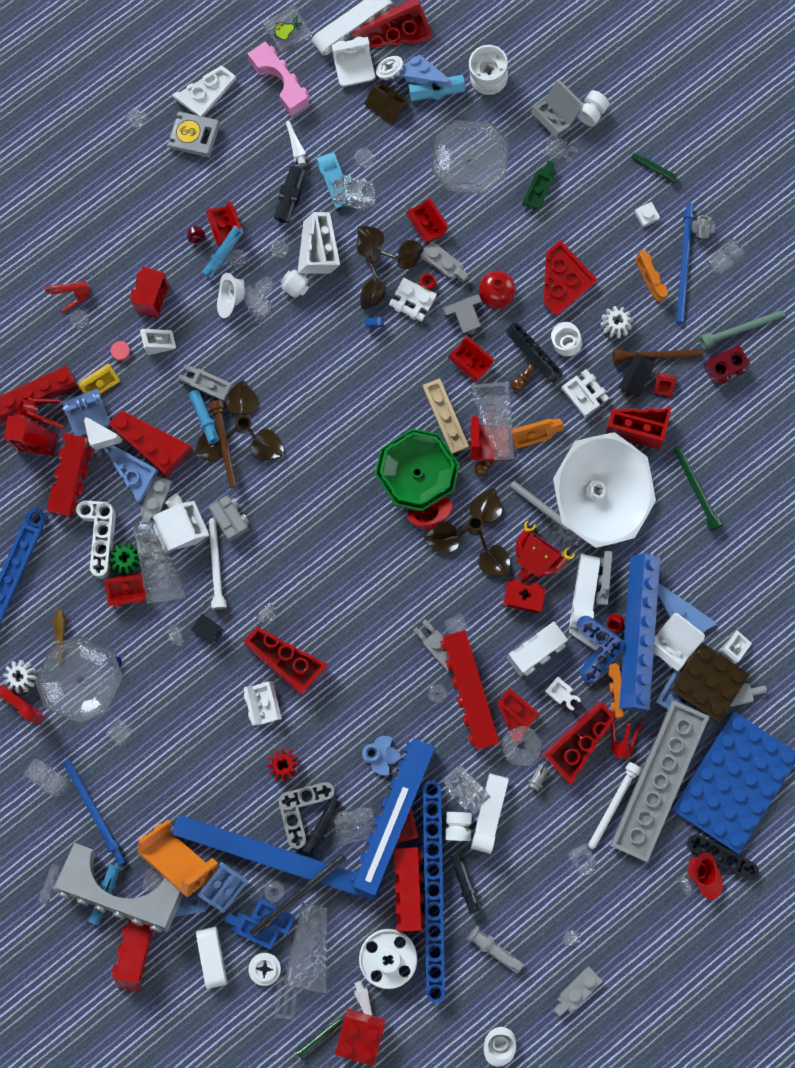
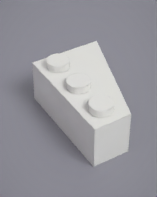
M552 622L531 639L524 642L515 651L510 652L506 658L519 676L523 674L528 676L535 670L533 666L539 662L541 665L551 658L549 654L553 651L558 653L566 647L564 643L568 639L556 623Z

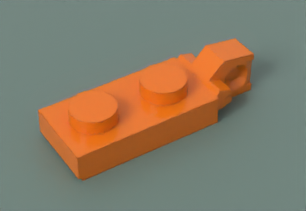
M559 418L554 420L546 419L511 429L513 445L515 449L552 439L551 436L555 435L556 432L564 430V425Z

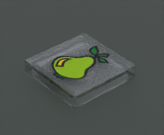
M294 5L263 22L265 30L281 54L312 38L311 31Z

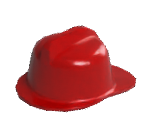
M444 497L422 512L409 509L408 519L420 529L431 530L451 514L453 509L452 503L448 498Z
M704 852L696 858H690L687 870L689 879L697 884L705 898L712 900L718 898L723 889V880L714 857L710 853Z

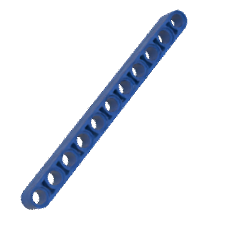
M428 781L423 787L426 994L430 1002L440 1003L445 995L441 787L436 781ZM430 784H434L438 789L437 793L433 796L426 792V788ZM430 804H434L438 808V812L434 816L427 813V807ZM430 824H435L438 827V833L434 836L427 833V827ZM431 844L438 846L439 851L435 856H431L427 852V848ZM432 864L439 867V872L436 876L428 874V867ZM437 885L439 887L438 895H429V886ZM436 905L439 907L440 912L437 916H431L428 913L430 906ZM432 926L440 928V933L436 937L429 934V929ZM433 946L440 948V954L437 957H432L429 954V950ZM438 967L441 970L440 976L436 978L431 977L429 974L430 969ZM439 988L441 990L440 997L432 998L430 996L431 989Z
M181 815L177 816L172 831L173 835L309 880L329 865L328 863ZM340 867L336 868L320 882L374 901L377 900L382 885L381 881L374 897L352 888L354 883L350 881L354 872Z

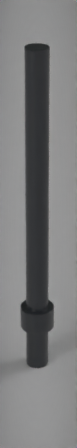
M340 854L269 915L263 916L260 919L261 921L249 931L250 934L255 937L262 930L273 925L275 919L338 868L347 858Z

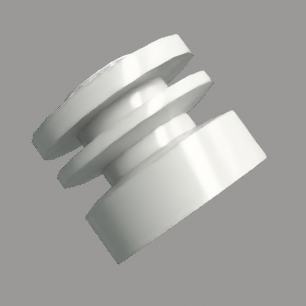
M483 45L471 54L469 70L470 82L473 88L485 95L500 92L508 81L507 57L504 51L494 45Z

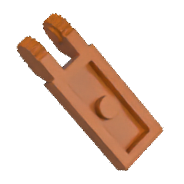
M646 250L639 251L635 257L636 264L652 297H654L655 301L662 302L668 295L667 287L660 282V275L652 265V257L647 254Z
M613 663L609 666V677L613 679V683H609L610 695H614V703H611V712L615 714L616 719H622L623 709H619L621 672L620 666Z

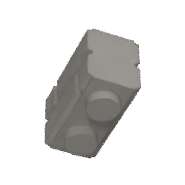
M227 495L210 505L209 509L230 542L249 530L247 525L250 523L244 514H239L237 509L240 506L235 498L230 499Z

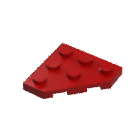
M561 240L546 251L543 305L556 318L598 281Z

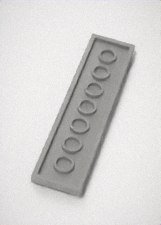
M674 700L671 701L610 846L648 862L707 724L708 715Z

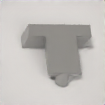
M479 294L441 308L444 315L455 312L462 333L468 332V334L472 335L475 333V328L480 327L473 307L474 304L481 302Z

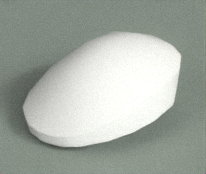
M562 322L554 327L551 333V340L557 353L562 356L577 354L582 347V337L578 328L570 322Z
M497 1027L489 1032L483 1047L488 1063L499 1067L506 1065L513 1059L516 1051V1038L511 1030L505 1027Z

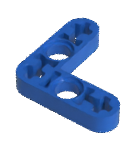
M582 616L577 621L578 630L582 635L599 645V648L580 669V675L586 683H593L599 679L623 651L624 642L619 635L592 617ZM584 624H586V625L589 624V625L591 626V628H592V631H591L588 627H586V626L583 627V625H584ZM604 631V637L597 639V633ZM602 655H606V656H607V658H606V660H605L604 662H602V663L597 662V660H598V658H599L600 656H602Z

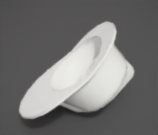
M230 273L223 274L220 280L217 311L222 318L229 317L234 306L238 305L245 296L244 280L236 279Z

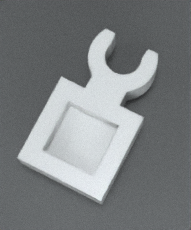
M559 677L545 691L558 704H561L564 700L567 708L571 711L575 709L570 704L571 700H576L578 703L581 702L578 696L569 694L573 689Z

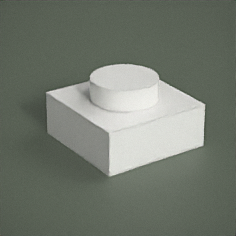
M652 202L634 211L642 228L660 219Z

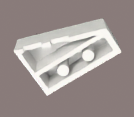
M313 212L303 221L297 274H327L340 266L330 212Z

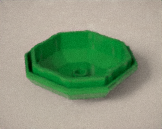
M411 429L380 448L375 476L395 506L422 512L454 492L460 465L439 434ZM416 470L421 472L419 476L414 475Z

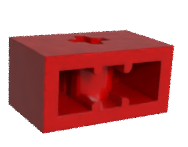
M512 579V581L507 582L502 606L540 614L546 589L542 588L540 584L531 583V585H525L521 580ZM523 591L526 592L527 596H530L527 597L526 600H523L522 596L519 595L522 594Z

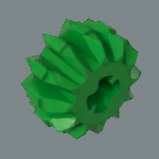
M122 542V548L116 545L115 549L117 552H110V555L115 558L109 559V562L114 564L112 568L113 570L118 569L119 574H123L125 571L127 575H130V569L136 572L137 568L135 565H142L138 559H141L143 556L142 554H137L139 548L135 547L133 549L134 545L132 543L126 546V543ZM125 555H128L130 558L125 563L122 559L125 558Z

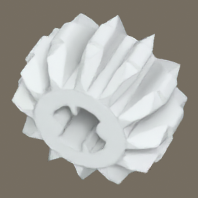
M616 306L613 307V310L607 309L606 314H603L601 317L603 320L601 326L606 327L603 332H611L610 338L614 334H616L617 338H620L621 334L626 336L628 334L627 330L632 329L630 323L633 322V318L628 317L630 311L623 312L624 307H621L620 311ZM615 320L619 321L618 325L614 324Z
M20 660L18 664L13 661V668L8 666L5 668L9 673L3 674V677L8 678L4 684L10 685V691L16 689V693L20 694L22 689L24 692L29 691L28 685L31 687L35 686L31 680H37V677L32 675L36 672V669H30L31 663L27 662L24 665L23 660ZM17 675H24L23 679L20 678L19 680L16 678Z

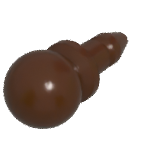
M533 363L528 365L522 374L518 373V377L512 379L511 388L515 392L523 391L526 383L529 382L527 378L536 367Z
M494 461L477 462L474 466L475 474L480 477L487 475L489 469L493 467L492 463Z

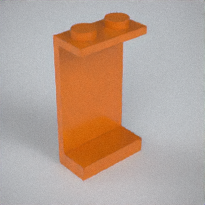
M166 820L164 823L158 824L149 834H145L139 839L138 854L188 897L204 885L216 870L218 862L211 858L205 863L170 832L171 821Z

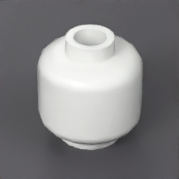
M288 270L280 282L282 283V289L294 298L299 295L303 296L309 288L307 286L308 278L303 274H297V270Z

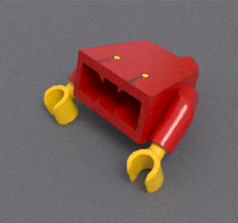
M529 521L525 522L524 530L516 541L517 563L523 567L518 576L525 581H528L532 574L540 577L541 575L549 576L557 573L564 567L567 561H570L575 556V553L571 557L567 556L566 551L570 548L561 552L533 533L536 525L534 524L532 529L527 528Z

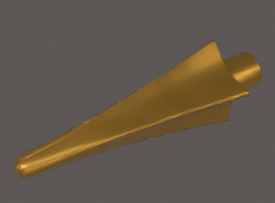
M55 610V618H51L56 641L58 663L61 664L67 618H63V610Z

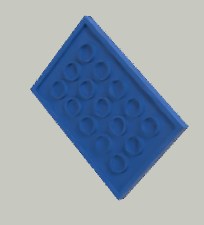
M733 711L672 806L671 811L736 854H739L795 765V751Z

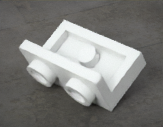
M273 681L244 687V699L247 702L248 716L253 726L282 719Z

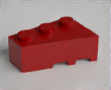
M666 407L665 409L648 408L645 410H636V408L612 409L605 434L615 432L626 441L660 450L664 442L672 407Z
M14 414V416L7 417L4 439L16 451L54 456L58 434L27 419L24 415Z
M128 919L127 925H124L121 936L124 939L122 945L119 944L117 949V957L119 959L117 965L114 964L112 977H114L117 988L141 992L142 986H140L142 974L145 973L146 967L144 966L147 954H149L153 930L150 929L149 925L143 924V926H139Z

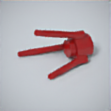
M86 281L44 287L45 290H53L49 292L51 295L73 291L75 297L79 296V299L61 309L62 313L80 302L86 301V296L90 295Z
M28 397L27 400H21L18 414L43 424L48 423L60 429L64 428L61 424L37 415V405L34 404L60 403V399Z
M613 720L610 727L612 738L611 751H615L614 757L630 759V754H633V748L643 724L642 721H639L631 743H628L631 724H627L624 741H618V745H616L615 722Z

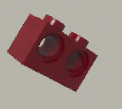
M738 344L706 361L703 367L713 385L718 383L723 385L730 381V377L736 374L738 377L747 372V367L751 363ZM732 359H737L740 365H734ZM715 368H721L724 374H718Z

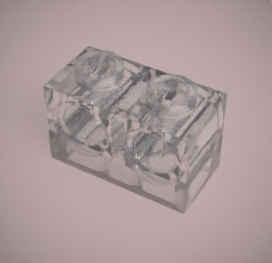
M343 175L341 178L333 181L334 203L361 210H366L375 205L374 183L367 182L365 179H355L350 175Z
M38 758L32 761L23 774L57 798H60L71 783L70 780Z
M461 765L443 781L448 786L446 791L453 798L457 796L459 798L457 802L465 810L469 808L473 813L491 797Z

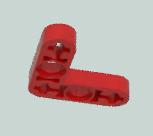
M0 685V697L19 710L18 713L30 722L42 724L47 717L13 691H10L6 686Z

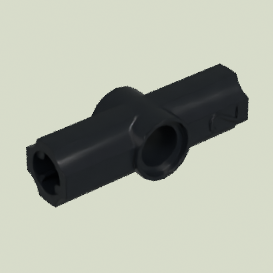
M290 166L285 184H282L280 188L279 202L274 214V219L280 223L290 222L294 207L299 202L300 188L305 177V170L301 167Z

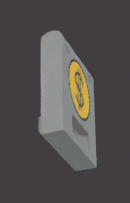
M178 112V118L175 119L169 138L172 142H168L167 147L210 158L220 126L219 121ZM205 129L210 132L207 144H202Z

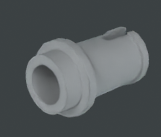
M538 765L532 779L528 780V786L535 791L542 789L541 785L550 770L546 767L543 768L542 765Z

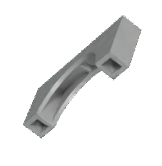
M74 843L54 886L60 897L65 899L75 898L77 903L88 906V904L94 905L96 910L106 913L108 910L113 912V916L123 920L127 917L132 919V923L143 926V924L149 925L151 930L158 933L169 931L184 895L164 877L161 884L147 895L130 899L113 896L101 889L95 880L93 865L96 854L93 849Z

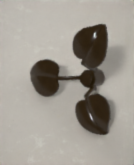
M372 226L357 227V252L367 259L366 263L369 264L375 276V280L368 279L362 287L360 295V306L362 309L377 305L384 299L386 294V285L384 282H379L380 278L371 262L379 260L382 254L398 260L397 266L400 269H410L421 258L420 254L423 252V246L419 242L412 239L404 241L398 249V256L378 249L384 243V234L381 230Z
M244 380L240 381L231 389L226 400V406L230 413H240V417L236 420L235 428L227 435V440L235 432L240 434L249 432L252 438L255 439L251 443L250 448L252 454L257 459L265 461L282 457L284 455L282 442L273 431L261 429L257 436H255L253 429L250 428L251 420L249 417L244 416L243 413H253L258 406V398ZM203 433L198 439L194 452L195 455L206 461L223 459L220 440L215 444H209L205 433Z
M496 489L484 491L471 502L470 514L473 517L468 520V526H465L458 535H456L457 530L454 525L442 522L424 536L425 542L433 550L440 553H451L458 548L457 538H460L466 531L473 536L479 535L485 550L479 556V568L484 573L492 576H506L509 572L510 559L507 551L500 545H493L488 549L482 533L483 520L488 523L494 522L502 513V505Z

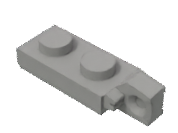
M433 241L420 254L423 260L448 279L454 280L457 278L462 283L468 279L469 274L463 270L464 266Z
M158 476L153 480L140 510V516H143L140 524L142 527L149 528L152 520H154L153 516L162 512L172 481Z
M605 551L604 556H600L599 567H603V575H599L598 586H602V588L596 594V605L608 606L612 551Z
M587 966L560 993V996L557 998L560 1003L553 1010L559 1017L566 1010L572 1012L603 981Z

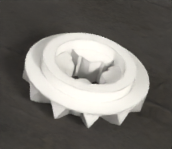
M399 56L385 58L376 68L377 76L380 80L385 79L387 81L389 78L393 79L394 76L399 75V72L403 70V60Z
M269 953L256 955L249 964V975L258 985L267 986L273 984L281 972L280 962L274 955ZM266 960L267 967L273 970L267 971L265 978H263V971L256 968L262 967Z

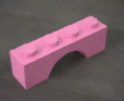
M265 41L247 53L250 64L259 75L271 74L282 80L284 87L280 93V102L291 117L309 105V93L304 87L301 88L299 86L297 77L293 73H289L287 70L288 66L283 59L279 60L278 54L272 45L269 47Z

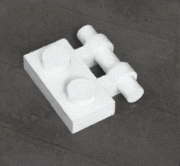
M403 278L395 292V296L400 298V300L391 299L389 306L395 308V311L399 313L403 312L409 315L413 320L417 319L423 322L425 315L420 313L422 309L428 312L437 294ZM408 302L414 305L415 308L412 309L406 306L405 303Z
M587 369L581 373L585 378L581 381L578 376H575L561 387L583 417H586L600 406L596 399L600 398L603 403L610 399L604 387H600L595 380L596 377L590 374ZM590 385L595 393L591 394L586 386Z

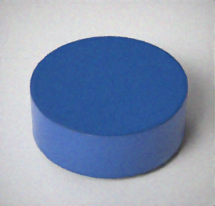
M381 317L365 319L366 328H379L384 325V320Z

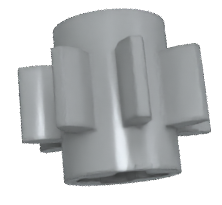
M698 216L697 221H692L693 233L696 232L697 237L708 238L710 233L715 232V224L709 216Z

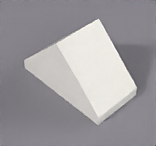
M140 330L143 346L148 355L176 348L172 330Z
M87 417L84 419L89 444L95 450L122 442L123 439L114 432Z
M736 631L717 653L736 664L752 643L739 631Z

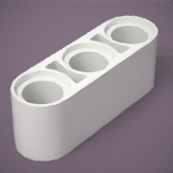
M217 927L196 931L206 988L210 989L227 985Z

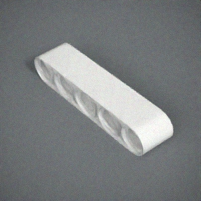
M363 0L316 33L312 38V43L323 56L328 55L332 52V44L338 41H348L354 37L352 33L354 30L391 10L394 4L391 0Z

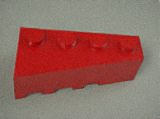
M122 410L109 423L110 427L167 478L193 451L191 445Z
M63 432L62 439L66 441L64 448L59 450L58 456L60 457L59 461L61 464L55 469L54 480L57 482L51 487L47 511L51 514L73 519V515L77 513L78 497L82 495L84 485H82L83 479L87 477L89 472L88 461L92 459L94 449L85 437Z

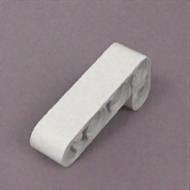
M82 501L77 505V514L85 521L94 522L90 571L97 578L104 579L108 577L111 571L109 559L112 558L110 552L113 550L116 511L107 502ZM91 507V512L88 515H83V509ZM109 508V515L102 516L103 509ZM108 527L107 534L100 535L101 528ZM106 546V552L98 554L99 547ZM102 565L104 570H101L99 573L96 569Z
M580 555L569 624L571 628H577V621L580 617L590 616L593 618L594 616L593 605L600 557ZM586 624L583 625V627L586 626V627H588L589 629H591V626H590L589 624H588V625H586Z
M489 773L471 849L489 854L492 853L509 778Z

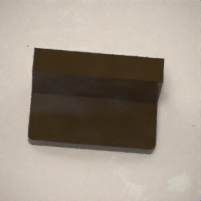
M380 82L372 87L364 105L389 123L394 124L400 112L407 109L410 102Z

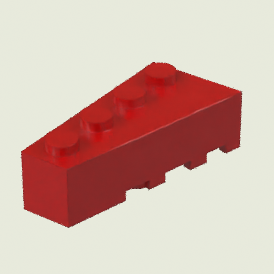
M256 627L244 640V646L300 696L310 688L328 667L327 663L314 658L312 655L297 649L295 646L280 640L259 627Z
M598 701L541 755L566 783L572 785L576 775L585 765L584 763L596 748L595 746L615 719V715L603 702Z
M418 847L394 848L397 931H420L421 924H425L424 912L420 910V904H424V892H420L419 884H423V871L419 872V863H422V851H418Z

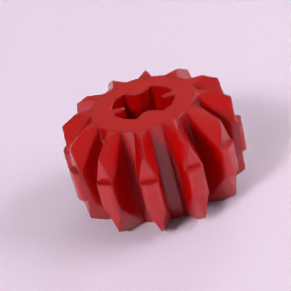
M281 748V755L274 750L273 753L276 758L268 757L270 761H273V764H267L266 767L274 768L269 771V775L277 772L275 780H278L280 775H282V781L286 782V775L291 780L293 779L291 771L298 774L299 771L293 767L300 766V762H293L298 758L297 755H293L290 758L292 750L289 749L285 755V749ZM287 760L288 768L280 770L279 762Z

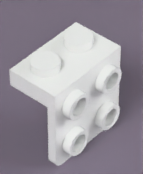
M357 37L350 41H338L332 44L333 58L341 87L375 80L368 37Z
M674 613L655 635L653 654L663 659L671 668L679 671L688 657L704 640L705 635L681 615Z

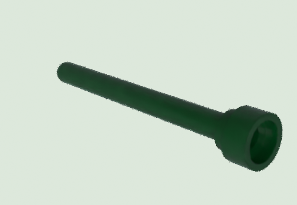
M676 446L674 452L708 518L706 519L708 522L706 525L709 531L719 528L723 525L721 518L714 515L681 447Z

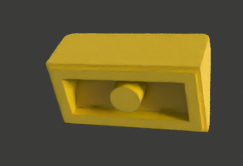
M108 363L77 383L83 394L96 389L101 394L120 382V379Z

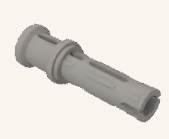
M476 925L467 937V941L475 943L482 952H488L515 974H518L524 964L497 945L492 936L488 937L479 930V926Z

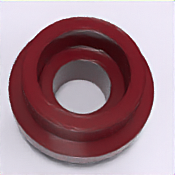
M198 226L192 227L187 231V240L191 243H199L205 237L204 230Z

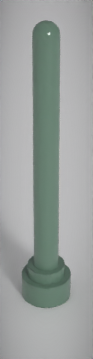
M780 310L714 335L703 334L699 336L700 344L704 350L712 348L717 341L783 318L785 312Z

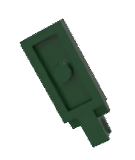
M548 160L544 169L539 168L536 171L522 205L539 212L554 180L555 174L551 173L554 168V162Z

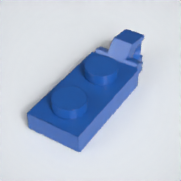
M228 913L224 920L233 925L231 930L235 931L236 934L272 950L280 931L269 927L253 937L249 931L260 921L242 913H239L238 917Z

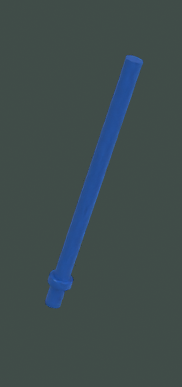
M692 203L686 204V212L683 214L685 224L677 323H684L692 220H694L695 216L693 214L694 204Z

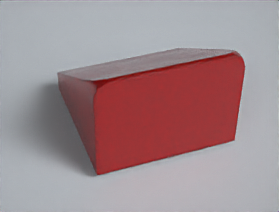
M657 372L653 393L672 397L676 376Z

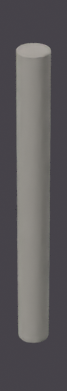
M513 481L510 487L567 531L570 530L561 523L558 513L517 482Z

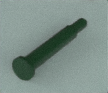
M633 153L631 156L640 164L672 181V184L678 177L677 173L675 175L645 157H641L636 153Z
M339 1017L331 1025L329 1024L299 1050L296 1049L295 1051L298 1056L303 1060V1056L343 1023L341 1018Z

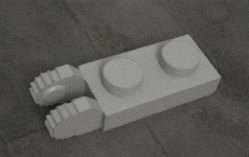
M184 365L183 369L195 376L193 379H189L184 375H179L178 380L225 402L233 386L231 383L199 368L195 369L189 365Z
M424 620L422 623L431 632V635L426 638L417 627L413 631L423 641L422 644L449 672L445 662L448 659L447 652H443L440 641L443 640L442 635L427 620Z

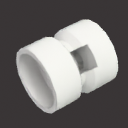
M592 90L585 98L583 108L577 116L588 126H595L601 117L600 114H604L610 105L608 99L603 94Z
M447 812L446 823L449 827L446 829V840L471 841V829L468 827L472 824V813Z

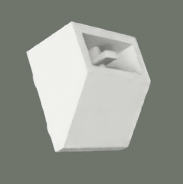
M194 501L178 504L153 516L168 551L196 545L209 536Z

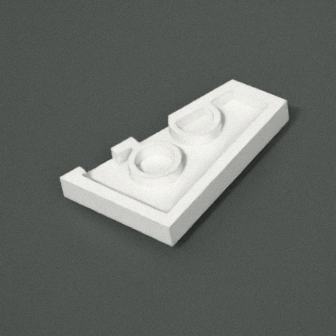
M221 65L203 76V79L188 85L183 91L174 93L173 98L195 115L204 117L234 83L236 76Z

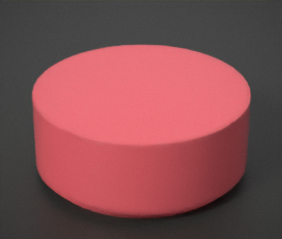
M117 341L111 347V354L114 359L124 361L130 356V348L127 343Z

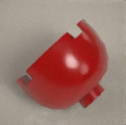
M495 270L487 273L482 278L478 294L481 301L488 305L489 308L502 309L507 307L514 299L516 286L513 278L508 273Z

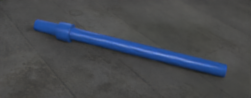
M70 759L64 761L63 765L104 837L108 851L112 852L119 866L124 864L126 860L119 850L120 845L117 840L114 841Z

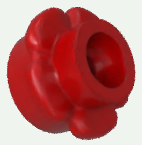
M430 273L423 274L419 278V286L429 291L437 285L435 276Z
M611 614L607 618V627L611 631L619 632L625 628V620L622 616Z

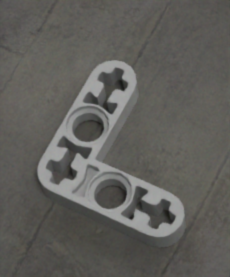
M323 782L285 792L280 796L279 806L288 843L292 848L300 849L306 843V835L299 807L331 799L335 793L332 784ZM325 785L327 788H331L328 797L320 794L318 795L320 799L316 800L313 788L317 787V791L323 790ZM305 790L312 793V799L309 802H304L301 798V794ZM298 792V800L301 804L297 805V801L290 803V807H287L286 804L282 803L285 800V796L288 795L289 798H295L294 793ZM296 815L298 818L297 825L289 826L287 823L288 816ZM301 828V831H297L298 836L303 838L299 846L296 843H292V839L295 836L294 832L289 833V829Z

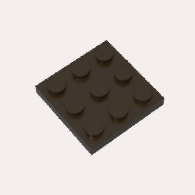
M701 642L687 660L669 691L701 713L708 715L716 723H720L750 674Z

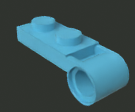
M332 152L316 158L335 209L352 204L353 200L335 153Z

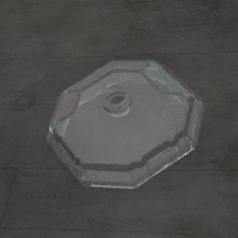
M454 120L435 135L432 173L448 191L486 194L506 178L509 142L492 123ZM471 159L473 163L469 164L466 161Z
M75 636L51 646L35 683L45 708L82 723L107 713L123 675L114 651L80 636ZM80 677H84L85 679L84 683L79 684L78 679Z

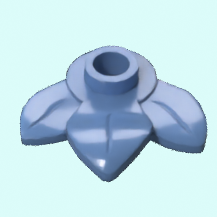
M389 736L378 737L373 744L366 745L362 751L363 759L371 763L373 771L380 775H389L388 764H393L401 758L400 753L393 747H390L392 738ZM370 750L376 752L374 757H369L368 752Z

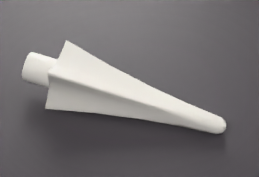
M286 121L294 162H298L299 166H304L307 159L305 156L306 152L297 139L290 121Z
M362 981L355 982L356 990L354 994L363 1012L372 1015L367 986L364 987Z

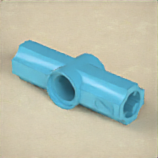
M463 75L448 77L451 80L452 86L450 88L441 87L439 90L433 89V87L438 86L435 82H430L429 85L419 83L408 84L411 101L428 98L439 100L445 95L465 92Z

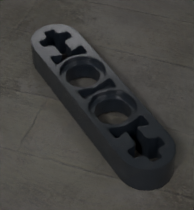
M512 323L506 330L507 335L549 381L556 383L563 375L561 369L518 323Z
M695 834L687 838L686 846L691 852L697 855L702 854V848H692L691 840L698 838L699 844L705 846V843H708L704 849L705 853H708L711 847L718 849L719 855L714 858L717 865L747 880H754L758 877L759 868L750 860L700 835ZM729 856H734L737 860L736 865L732 868L726 864ZM741 860L744 861L742 864L744 867L752 866L753 875L749 874L747 876V871L740 869L739 872L737 871L741 866Z

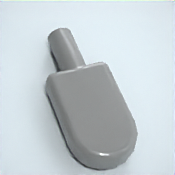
M749 683L744 684L730 707L753 702V696L767 693L766 686L751 688Z

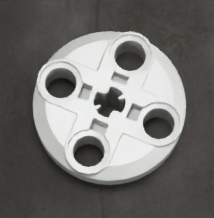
M382 929L371 934L363 943L359 955V964L363 975L371 984L383 989H394L404 985L413 976L417 966V952L413 942L406 934L395 929ZM397 937H403L406 941L405 945L401 948L394 944V940ZM368 942H376L378 949L375 952H369L366 948ZM385 955L388 957L389 955H392V960L394 961L392 963L388 962L386 964L384 963L385 958H383V956ZM403 965L410 968V973L407 976H402L399 973V968ZM374 970H379L382 973V978L379 981L371 978V973Z

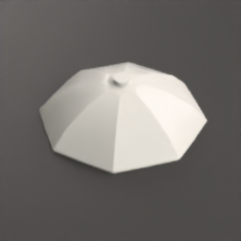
M615 432L575 441L553 478L561 523L595 548L635 538L656 501L648 457Z

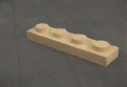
M439 378L422 385L451 453L455 454L468 449L469 445L441 379Z

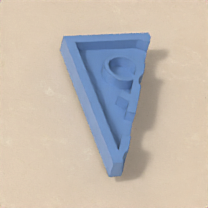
M421 55L415 56L405 63L403 70L393 78L397 80L399 77H402L407 82L425 85L435 82L438 84V87L450 88L452 86L451 80Z
M114 445L104 447L103 449L110 456L115 468L124 478V482L131 489L135 499L142 502L159 470Z
M658 583V599L669 618L674 613H678L701 632L717 625L711 618Z

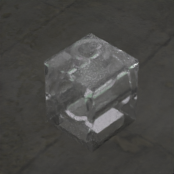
M583 843L566 853L579 875L584 874L586 876L595 871L593 867L597 863L586 844ZM581 855H585L588 859L587 864L583 867L578 864V858Z

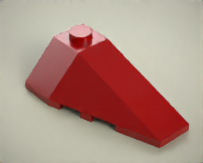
M408 0L352 32L354 38L368 37L369 48H378L385 45L399 46L406 43L417 44L433 37L420 0Z

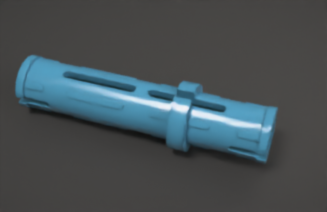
M235 225L233 226L216 253L211 255V260L202 270L204 274L212 278L220 265L225 263V258L244 233L240 228Z
M191 391L188 396L199 418L200 428L204 431L208 443L215 444L220 438L215 430L214 420L209 416L200 391Z
M109 864L106 876L100 883L102 885L101 889L106 891L110 877H112L107 889V893L112 894V891L116 889L117 885L115 883L121 867ZM94 906L88 922L100 925L104 913L98 912Z

